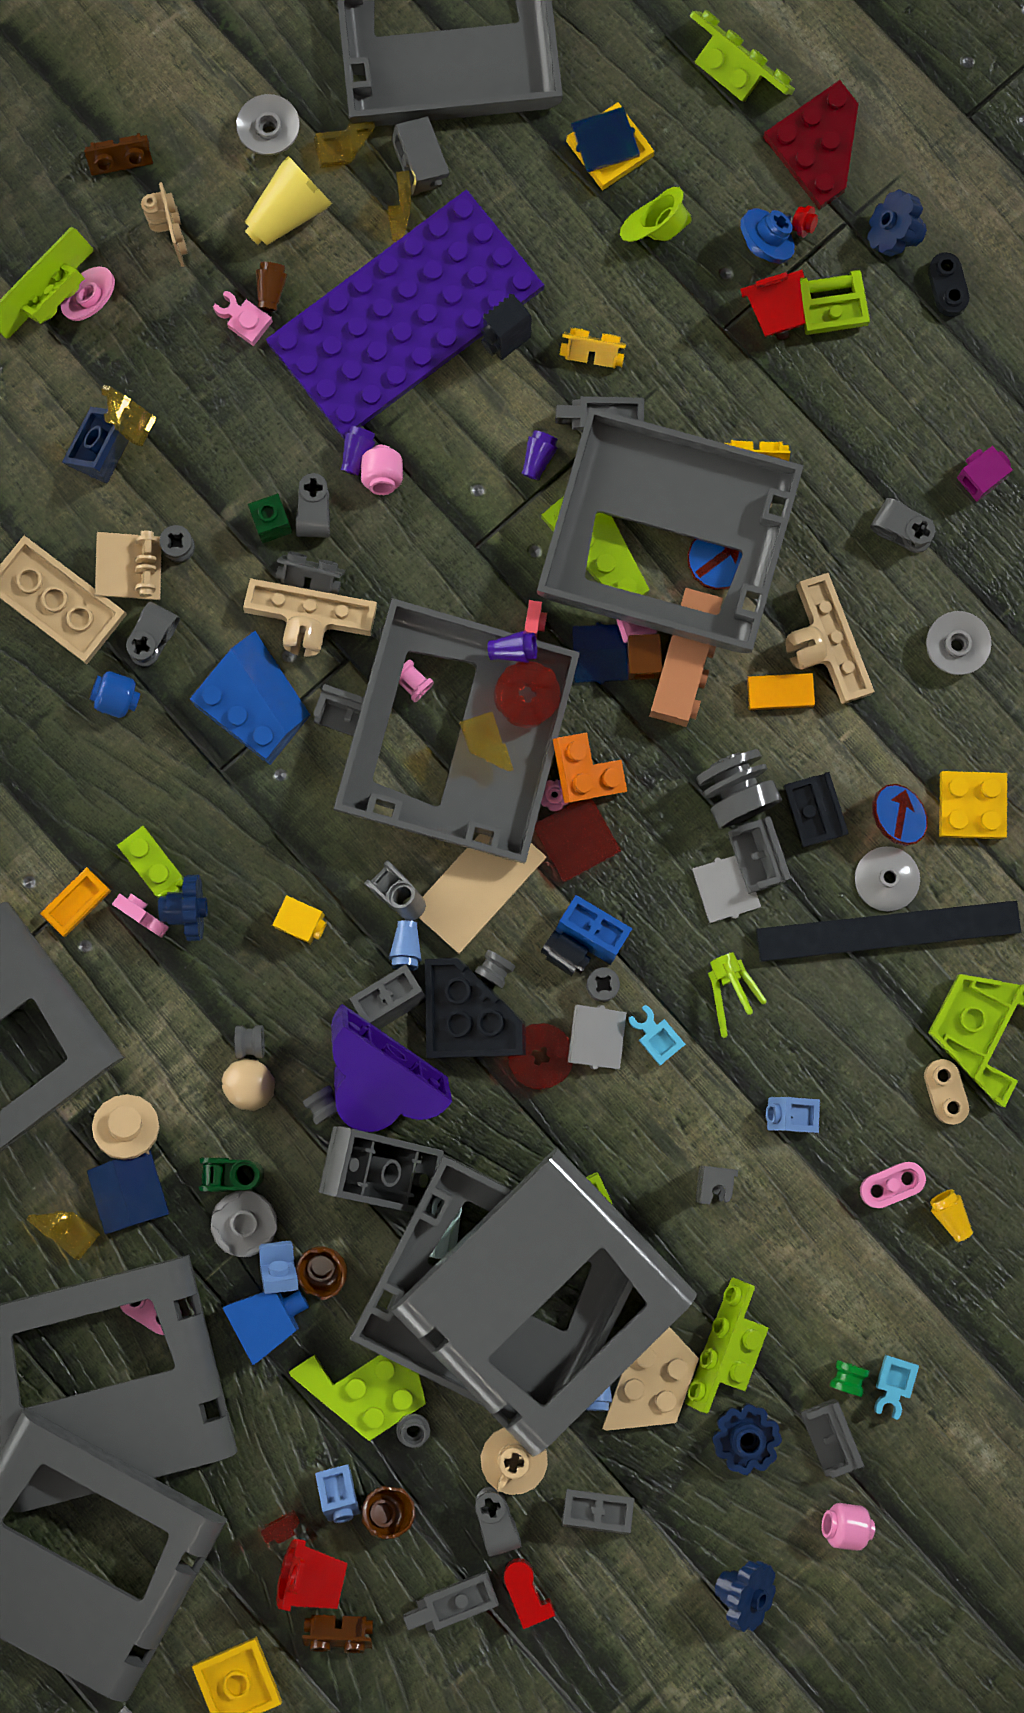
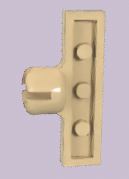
M829 573L800 581L796 588L807 613L810 626L793 631L787 636L785 641L787 653L797 651V656L789 658L790 662L800 670L817 664H824L829 670L841 704L873 694L875 691Z
M250 578L243 610L244 613L285 621L284 648L288 652L298 655L301 642L303 641V647L306 648L304 657H313L320 652L324 633L327 630L334 629L371 636L377 602Z

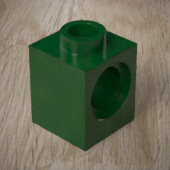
M278 493L248 504L262 544L292 533Z

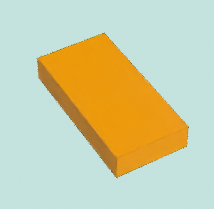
M813 673L749 676L747 678L749 710L815 706Z
M86 867L40 914L63 937H66L111 890Z

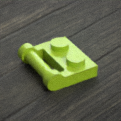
M860 270L850 271L849 275L810 281L804 278L800 281L806 335L869 325L870 318ZM851 288L853 292L811 299V293Z

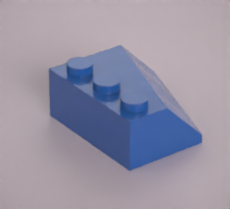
M256 631L252 632L228 651L190 698L196 708L269 765L272 764L311 716Z

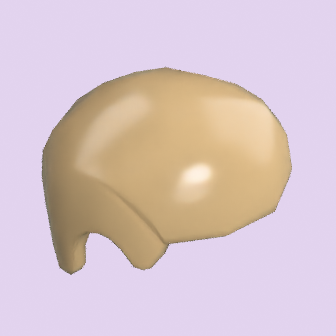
M240 1059L231 1063L223 1073V1092L228 1100L241 1110L256 1111L266 1106L274 1096V1077L268 1068L258 1060Z

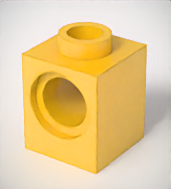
M286 895L273 926L311 944L314 938L320 939L327 922L323 920L325 914L322 911Z

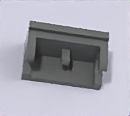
M429 117L396 124L391 141L412 196L442 186L441 179L447 178L450 172Z
M324 684L314 711V723L353 736L364 697Z
M770 816L741 825L737 829L728 832L748 894L780 885L791 879Z
M405 964L349 999L359 1016L380 1030L424 1003L426 996Z
M699 1166L695 1202L710 1204L713 1194H719V1201L724 1200L725 1203H728L733 1194L734 1176L738 1177V1170Z
M833 1398L800 1412L826 1477H838L864 1467L837 1400Z
M567 1489L564 1498L561 1527L629 1535L632 1526L634 1498Z

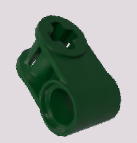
M200 1157V1163L203 1164L202 1185L199 1186V1191L228 1192V1190L256 1189L263 1182L264 1169L256 1161ZM246 1165L250 1166L255 1173L254 1180L249 1185L244 1184L239 1176L240 1170Z

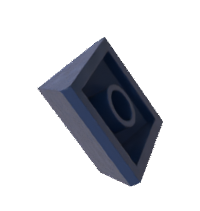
M90 407L62 463L107 484L135 430L129 415L124 411Z
M151 1150L149 1155L144 1153L137 1158L117 1159L87 1170L105 1234L170 1214Z

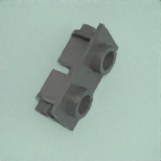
M288 552L287 555H282L277 559L278 563L284 564V567L278 566L276 571V579H280L281 583L304 588L306 577L311 578L310 590L339 594L341 582L336 581V577L340 578L345 573V570L337 568V563L328 560H319V563L306 560V555L297 552Z

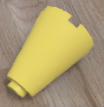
M288 156L283 160L245 220V223L249 226L245 232L257 245L262 241L269 245L325 211L332 203Z

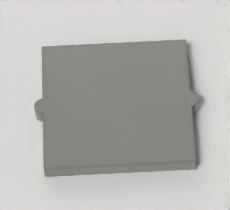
M736 856L722 860L716 858L712 863L692 869L709 924L729 917L736 919L739 914L761 908L757 893L748 894Z
M575 1005L568 1062L590 1065L591 1069L604 1067L620 1070L627 1012L605 1009L604 1005H598L597 1008Z

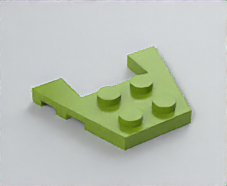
M959 974L928 1034L997 1105L1005 1107L1018 1080L988 1065V1062L1016 1006L1019 1005L1024 1008V985Z
M313 1355L289 1371L291 1377L368 1441L398 1423L402 1417L412 1414L426 1404L420 1374L382 1355H378L335 1384L331 1381L316 1355Z

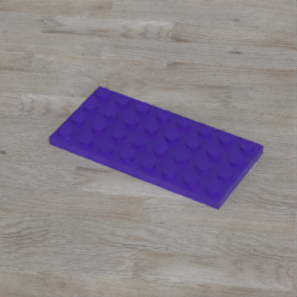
M466 189L269 336L266 341L345 440V432L349 433L351 426L361 428L483 336L481 333V329L484 327L483 316L484 313H489V309L493 310L494 306H499V302H504V298H509V294H514L524 305L544 290V284Z

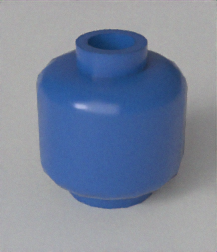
M107 671L102 677L97 675L89 700L94 701V708L97 711L117 718H123L128 710L135 711L140 693L135 691L136 684L132 678Z

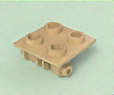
M160 182L161 192L144 196L141 206L152 231L159 233L170 230L172 243L181 267H185L182 255L188 254L180 229L181 221L172 192L166 194L163 183Z
M141 531V535L97 532L95 596L160 600V537L154 536L153 531Z

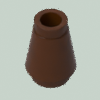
M260 262V268L256 270L259 309L277 311V305L279 304L288 276L285 273L284 265L273 262Z

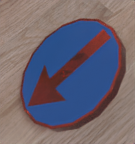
M694 539L687 554L688 568L693 578L703 587L715 591L729 590L741 561L742 553L734 549Z
M899 784L886 785L876 792L872 802V814L882 834L893 843L902 846L914 845L919 842L927 831L928 816L918 796L907 787Z

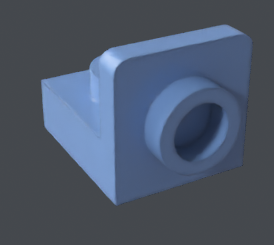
M769 1097L766 1108L767 1129L769 1131L819 1133L820 1100Z
M282 1241L260 1244V1273L264 1294L298 1290V1277L294 1264L292 1242Z
M348 1464L315 1473L322 1512L328 1521L344 1523L352 1520L353 1515L361 1513L360 1505L356 1500L351 1469Z

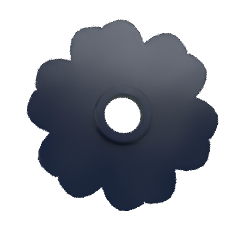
M901 189L890 192L886 196L884 203L876 206L874 214L870 218L869 224L872 228L867 236L870 247L892 257L895 254L902 253L905 247L919 245L923 241L927 230L925 223L920 218L923 211L920 199Z
M186 875L183 878V892H168L167 896H159L160 922H168V925H184L186 940L200 941L203 939L204 932L203 918L208 915L207 898L203 897L200 875Z
M746 1403L741 1407L740 1411L734 1407H729L724 1414L718 1417L717 1425L720 1430L712 1435V1442L715 1445L714 1450L717 1457L726 1459V1465L729 1470L748 1475L753 1470V1467L759 1471H765L770 1464L776 1461L777 1453L774 1447L781 1444L782 1438L779 1433L778 1423L772 1419H767V1412L764 1408ZM746 1433H751V1442L748 1444L741 1443V1437Z
M748 1561L739 1572L736 1570L731 1572L726 1570L719 1576L715 1586V1593L729 1607L726 1619L731 1627L744 1632L746 1630L754 1631L757 1626L762 1624L765 1612L772 1606L776 1591L775 1586L772 1585L776 1574L770 1565L761 1561L756 1563Z

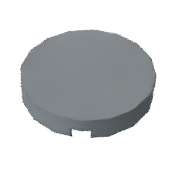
M236 1191L225 1196L215 1206L211 1218V1233L216 1244L224 1252L237 1257H251L258 1254L259 1245L272 1243L277 1232V1214L273 1205L263 1195L253 1191Z

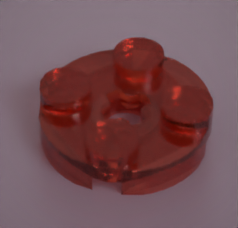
M531 661L529 663L518 662L508 666L498 679L494 689V701L499 712L501 711L511 724L522 728L537 727L548 720L558 708L560 687L555 673L550 668ZM525 687H530L531 691L536 694V697H532L529 703L525 702L524 697L519 696L518 693L524 690Z
M545 1023L530 1024L525 1028L526 1056H508L509 1067L515 1078L529 1088L537 1090L552 1088L561 1083L571 1071L573 1063L568 1062L570 1041L563 1031L553 1025ZM544 1047L547 1049L546 1055L550 1057V1061L548 1063L542 1062L538 1066L534 1064L535 1057L531 1053L533 1050L539 1051Z

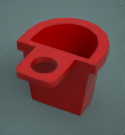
M803 270L789 274L787 272L756 281L754 285L740 289L742 298L748 297L765 336L785 332L805 324L800 281L804 279Z
M292 1540L286 1551L279 1575L276 1595L278 1609L290 1611L291 1606L337 1609L348 1563L306 1547V1541Z

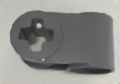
M316 473L307 474L299 483L296 513L297 537H329L328 486L324 477ZM312 486H318L319 491H317L316 496L311 497L309 491H311Z
M893 498L885 499L870 525L871 530L878 536L890 540L913 553H921L927 550L936 532L933 521ZM918 530L924 533L920 539L914 537Z
M151 601L147 603L126 643L127 651L137 666L150 667L155 664L166 643L177 629L180 616ZM147 644L149 651H142L139 654L137 648H144Z
M386 860L383 863L384 868L371 881L367 880L364 884L403 919L409 921L418 919L426 908L424 898L392 863ZM411 897V899L406 904L402 905L404 900Z
M493 1486L481 1489L476 1497L475 1508L489 1558L522 1547L514 1518L511 1516L503 1492H497ZM491 1498L493 1503L498 1502L495 1511H490L489 1507H484L485 1499Z

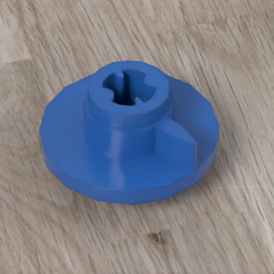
M757 208L748 210L741 219V231L750 251L759 258L766 259L772 263L782 264L787 262L795 252L794 241L790 234L793 230L790 221L791 216H786L776 210L770 213Z

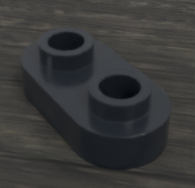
M940 253L932 259L928 268V276L937 309L945 316L956 317L965 311L970 300L969 291L960 260L954 254ZM947 264L950 266L951 270L944 271L941 268V265ZM949 294H956L959 300L952 301L949 298Z

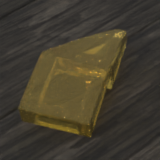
M374 121L348 124L347 129L342 131L316 133L314 142L320 168L352 163L374 130Z
M409 171L396 172L400 205L388 206L392 242L398 241L404 236L409 221L411 209Z
M103 385L101 389L102 395L107 396L108 411L104 414L105 422L114 424L115 430L131 443L143 446L156 418L110 386Z
M487 712L459 722L471 754L503 770H514L506 744L502 743L493 712Z
M56 1211L55 1213L33 1214L27 1217V1220L46 1237L53 1239L76 1260L81 1259L100 1235L98 1231L74 1212Z

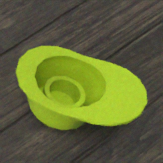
M680 187L669 188L656 199L632 213L624 221L620 229V236L623 241H638L646 236L654 240L667 241L683 230L692 219L690 213L682 204V189Z

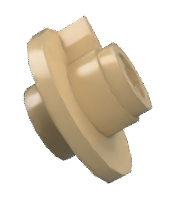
M129 1094L114 1096L104 1102L95 1113L92 1123L93 1138L100 1150L112 1158L122 1160L137 1158L144 1153L149 1155V1149L156 1142L160 1129L158 1115L152 1105L139 1096Z
M504 1427L493 1432L485 1442L481 1453V1469L487 1482L497 1492L500 1491L509 1495L524 1494L534 1489L544 1478L548 1466L546 1449L537 1456H531Z

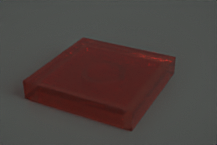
M592 798L576 801L537 822L534 830L563 883L621 852Z

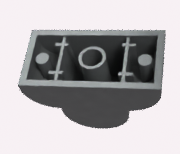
M333 1126L318 1192L414 1213L443 1157L444 1151L360 1130ZM434 1195L425 1210L429 1213L431 1212Z

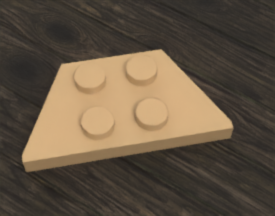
M670 1327L620 1375L602 1429L609 1431L677 1422L699 1358Z

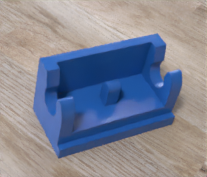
M575 895L555 931L560 934L566 933L589 949L588 952L611 965L632 928Z

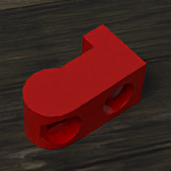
M516 1558L506 1565L504 1580L522 1627L526 1629L554 1617L555 1609L550 1598L543 1601L540 1600L533 1583L534 1571L530 1562L522 1558Z

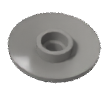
M263 94L250 99L243 105L237 117L236 127L238 136L245 147L254 153L270 156L284 152L295 142L299 133L300 122L296 109L288 100L274 94ZM268 126L275 128L271 133L264 132V129Z
M953 611L940 616L931 625L926 638L927 652L932 662L942 671L952 675H966L978 670L987 661L991 652L992 641L987 626L977 616L964 611ZM959 641L962 649L960 651L954 650L951 642Z
M879 847L868 852L858 863L855 871V886L861 899L870 907L879 911H896L907 906L915 898L920 886V873L913 858L903 850L895 847ZM885 872L894 874L895 881L893 883H887L884 880Z

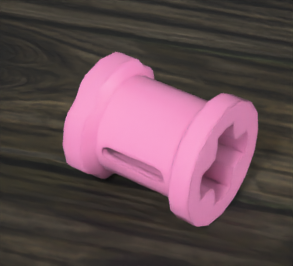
M410 659L403 665L399 684L412 695L411 700L417 702L432 687L434 681L431 678L426 679L414 667V662Z

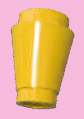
M951 1189L931 1199L930 1204L933 1207L931 1212L956 1242L963 1241L973 1234L960 1195H956L954 1190Z

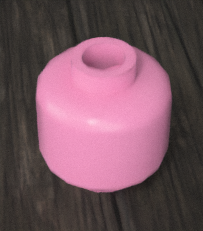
M376 445L362 455L361 481L372 493L388 495L401 485L403 463L402 457L397 451L387 445Z
M836 1503L830 1510L824 1513L822 1533L834 1548L859 1551L867 1545L869 1540L873 1539L875 1523L863 1506Z

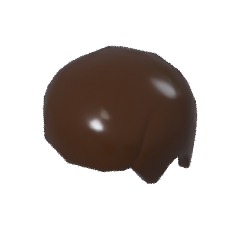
M324 1246L310 1248L302 1254L296 1265L298 1282L306 1294L314 1295L321 1300H327L337 1295L346 1282L347 1266L344 1258L332 1248Z
M388 1486L376 1488L366 1496L361 1507L362 1524L372 1536L380 1539L397 1538L411 1528L415 1518L414 1502L402 1488Z

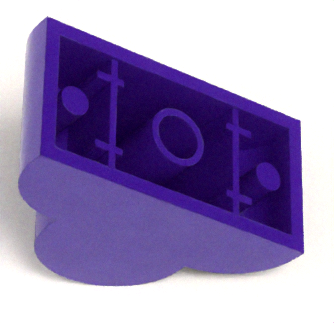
M340 1005L333 1016L331 1024L332 1050L336 1064L334 1071L335 1102L339 1116L348 1126L364 1132H375L391 1125L400 1114L411 1119L424 1120L433 1118L446 1110L452 1102L449 1081L446 1075L345 1005Z

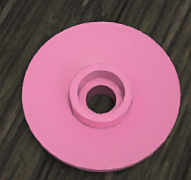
M93 267L81 273L85 279L79 284L78 291L61 303V311L69 320L80 321L89 318L107 303L115 285L114 276L107 268Z

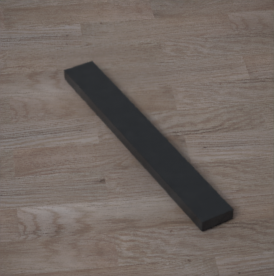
M1017 900L756 929L760 962L1022 933Z

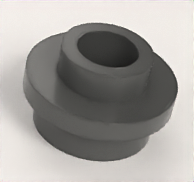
M408 1414L402 1417L396 1427L397 1437L403 1445L411 1448L423 1445L430 1435V1426L427 1419L419 1414ZM410 1426L419 1427L414 1433L407 1431Z

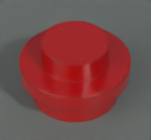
M810 205L807 207L799 206L792 220V231L797 232L799 237L805 238L808 233L814 232L818 222L815 207Z

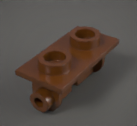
M137 133V135L119 138L120 143L114 144L113 140L97 143L90 142L91 146L85 147L84 153L91 175L94 176L153 164L148 136H141L140 133Z
M312 1614L311 1618H305L304 1632H310V1635H302L304 1646H310L311 1651L329 1652L330 1647H344V1652L364 1653V1648L372 1649V1640L370 1637H366V1634L373 1633V1620H367L366 1616H342V1629H335V1615Z

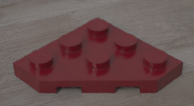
M838 80L765 131L763 136L819 210L845 193L859 104L841 80Z

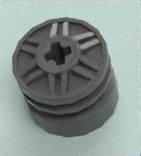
M759 749L743 753L738 752L715 762L710 768L697 776L696 779L699 786L715 783L703 792L705 798L719 795L722 798L721 801L710 809L719 829L747 820L782 801L773 780L760 783L756 780L757 777L768 769L766 764L750 767V765L762 758Z

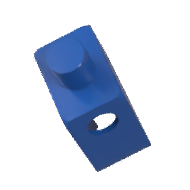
M301 1290L284 1299L280 1292L269 1294L261 1292L230 1303L223 1307V1310L252 1365H254L299 1329L293 1316L309 1308V1305Z

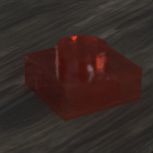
M293 1510L264 1525L261 1529V1534L266 1543L275 1539L276 1543L279 1544L295 1535L293 1529L298 1527L300 1521Z

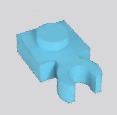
M644 1005L642 1010L647 1015L646 1022L638 1023L633 1016L628 1018L633 1028L642 1030L646 1034L638 1041L660 1066L686 1044L665 1019L657 1025L653 1021V1011L650 1007Z
M889 1355L884 1356L876 1388L885 1391L884 1395L875 1402L874 1410L876 1413L881 1414L883 1406L886 1403H892L894 1407L892 1418L899 1419L902 1413V1406L899 1402L900 1396L911 1397L919 1365Z

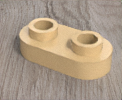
M945 1059L931 1062L925 1069L924 1080L934 1113L942 1123L948 1125L959 1124L966 1119L969 1113V1103L958 1068L954 1063ZM941 1069L948 1073L946 1082H941L938 1079L937 1075ZM951 1101L955 1102L958 1106V1111L955 1114L949 1113L947 1109Z

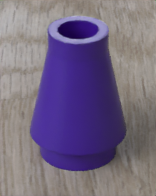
M351 426L349 433L345 432L341 471L359 476L362 455L374 447L376 443L373 441L375 433L356 426Z
M534 430L532 437H528L524 468L521 474L539 481L543 471L558 449L556 447L558 439L547 433Z
M526 630L488 641L490 660L529 663L530 659L537 658L536 636L534 633H527Z

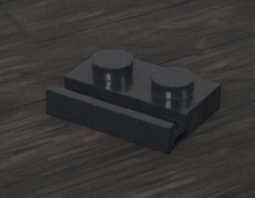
M830 772L783 786L802 848L849 834Z

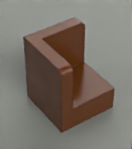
M660 634L628 636V680L660 679L662 673Z

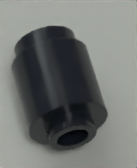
M555 930L541 950V953L547 956L545 960L571 977L575 971L581 975L591 960L587 956L589 951L587 947L566 933L560 934Z

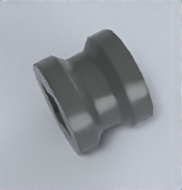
M169 526L161 533L160 547L166 557L172 562H185L194 554V540L183 526Z
M487 950L485 954L486 960L483 965L476 968L475 973L502 989L505 985L506 975L513 972L516 966L495 952Z
M602 967L595 969L590 974L586 988L591 998L596 1001L606 1002L616 996L620 987L618 975L613 970Z
M255 1025L253 1029L236 1026V1058L243 1059L246 1055L264 1058L265 1038L263 1025Z
M330 1085L317 1091L302 1102L304 1107L310 1109L313 1113V1121L316 1125L337 1113L333 1089Z

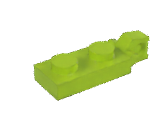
M144 826L117 845L157 898L159 896H167L168 892H182L180 889L182 888L184 877Z

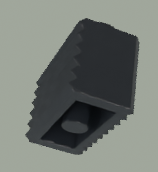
M509 294V298H504V302H499V306H494L493 310L489 309V313H484L483 316L484 327L481 329V333L484 338L481 340V343L490 355L496 354L501 360L531 338L532 316L514 294Z

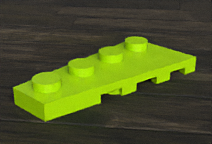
M564 496L541 514L542 520L553 532ZM603 513L596 514L586 567L587 571L598 583L644 596L647 595L650 589L612 516Z

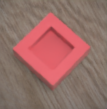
M529 600L524 630L527 633H534L537 640L538 631H545L547 613L541 612L542 602Z

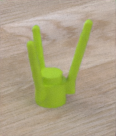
M734 952L711 961L710 965L713 971L708 973L712 982L718 1022L723 1038H726L728 1034L719 984L720 980L723 986L732 983L748 1015H751L753 1010L739 982L741 977L761 1004L764 1005L767 1002L760 989L745 970L742 960H737Z

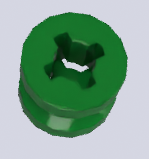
M837 1360L835 1365L837 1374L835 1378L831 1379L829 1386L862 1397L864 1391L862 1388L863 1379L868 1377L869 1370Z

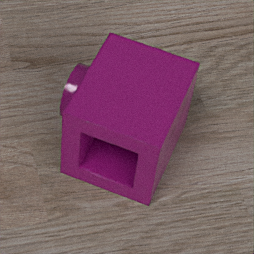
M992 445L985 452L978 449L965 461L968 465L962 469L957 479L978 502L1005 481L1013 469L1010 467L1011 463L1008 457L1002 451H997Z

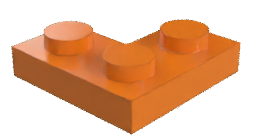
M587 733L553 739L564 803L627 792L622 760L593 765Z

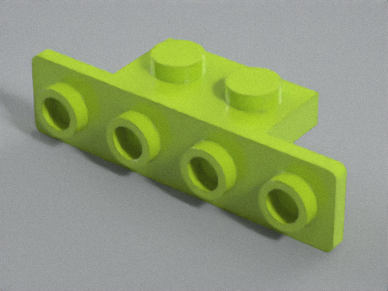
M707 10L703 13L699 11L691 13L690 17L713 35L694 63L738 99L746 101L762 77L784 94H793L795 88L789 84L792 79L778 68L775 72L765 65L768 61L767 58L757 50L752 49L749 52L741 45L744 40L734 31L729 29L726 33L718 26L720 20Z
M70 227L0 299V334L6 339L10 338L28 318L40 324L43 321L49 320L56 314L57 307L66 298H70L78 291L79 284L85 278L76 268L93 252V248L77 229Z
M734 1277L731 1278L724 1292L722 1304L712 1324L710 1336L700 1356L698 1368L692 1383L689 1385L685 1404L706 1414L710 1410L719 1383L746 1391L769 1329L762 1324L744 1318L755 1286Z

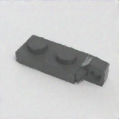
M581 396L580 399L572 400V405H556L555 410L556 424H572V430L583 431L590 407L644 421V398Z
M484 1571L424 1595L423 1598L416 1600L418 1608L404 1613L403 1619L408 1630L425 1624L427 1631L432 1629L437 1631L497 1607L499 1601L488 1571Z

